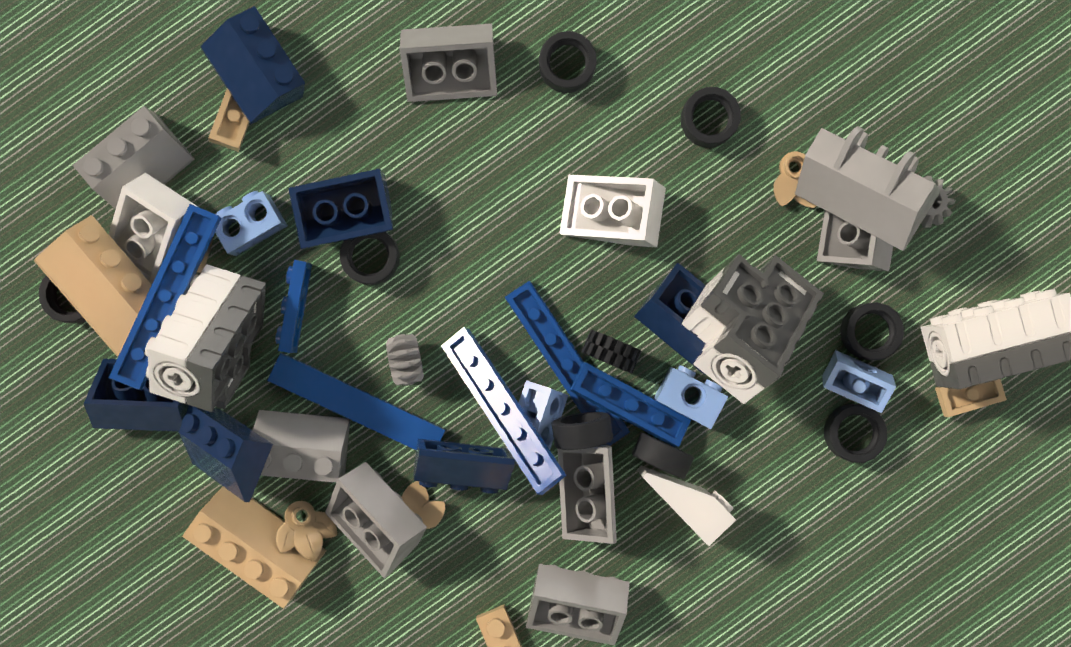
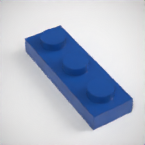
M294 260L293 266L288 268L286 283L290 284L288 296L283 297L281 304V314H284L283 325L278 327L276 333V344H279L278 351L297 353L312 270L311 263Z

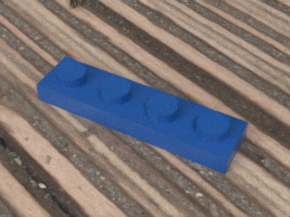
M586 362L582 364L569 390L673 447L680 446L691 421L688 417Z

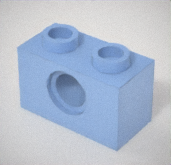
M835 350L822 375L824 388L880 413L883 412L896 388L893 375Z
M682 365L678 369L670 367L653 399L712 429L728 396L721 393L723 387L708 379L705 383L694 379L696 373ZM694 386L699 392V397L696 402L688 404L684 398V393L689 387Z

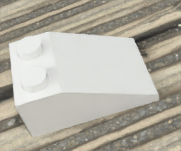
M144 173L122 186L109 235L152 284L189 204L196 205L147 173Z
M569 175L560 234L624 245L657 247L666 188L656 180L648 178Z
M643 466L637 469L650 486L708 546L736 521L730 514L734 508L716 491L710 494L702 487Z

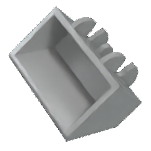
M859 126L851 131L846 140L821 128L805 155L795 195L904 251L941 192L936 183L915 174L919 158L915 157L916 154L908 151L897 165L885 159L889 148L884 145L879 148L876 154L864 149L868 140V134Z

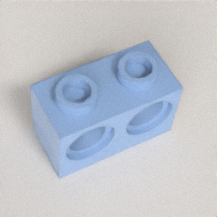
M253 191L242 198L243 202L234 208L228 206L216 213V215L220 216L221 221L215 233L227 254L237 256L288 226L271 196L264 191ZM265 206L267 211L266 217L261 221H256L255 211L259 207ZM238 221L240 231L236 236L231 237L229 226L233 222Z
M526 380L519 405L550 450L554 440L551 423L562 416L568 395Z

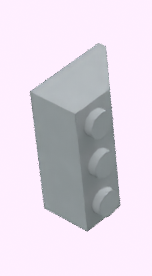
M492 23L401 30L399 49L407 102L497 96Z
M143 106L72 166L98 195L116 209L122 186L144 173L165 185L195 159L157 113Z
M825 210L817 262L863 270H890L893 251L891 244Z
M259 410L252 431L273 444L260 476L337 483L338 478L345 475L350 419Z
M604 444L580 450L558 449V463L567 475L559 481L562 539L608 544L617 543L612 447Z
M367 462L338 478L325 512L384 579L419 544L427 528L421 517L403 502L401 496L393 491L384 482L381 475L376 470H373Z
M539 564L526 628L615 646L627 615L630 582L616 577L593 575L586 571L563 569L556 565Z

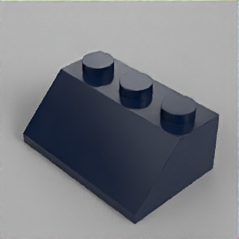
M255 6L227 19L201 45V50L231 93V96L250 125L303 98L304 80Z
M381 169L288 188L301 249L393 230L391 201L386 177Z
M677 263L646 299L634 317L697 368L694 362L702 354V349L706 343L698 338V335L684 327L682 322L706 285Z
M117 359L102 360L83 403L93 428L179 432L182 420L189 408L187 402L184 404L150 393L149 378L142 391L110 379L108 377Z
M189 405L187 413L182 420L179 434L192 464L244 502H250L273 444L220 409L214 408L212 412Z
M418 439L413 477L414 481H419V485L424 487H437L438 483L450 484V488L455 490H468V486L480 487L482 492L495 494L498 493L499 489L507 490L515 459L508 448Z

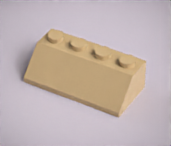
M90 215L62 233L34 259V262L118 357L152 284L98 221Z
M223 486L200 510L182 536L283 609L294 598L327 551L322 547L321 553L315 561L303 557L295 547L281 553L276 543V533L285 520L254 498H251L250 502H244Z

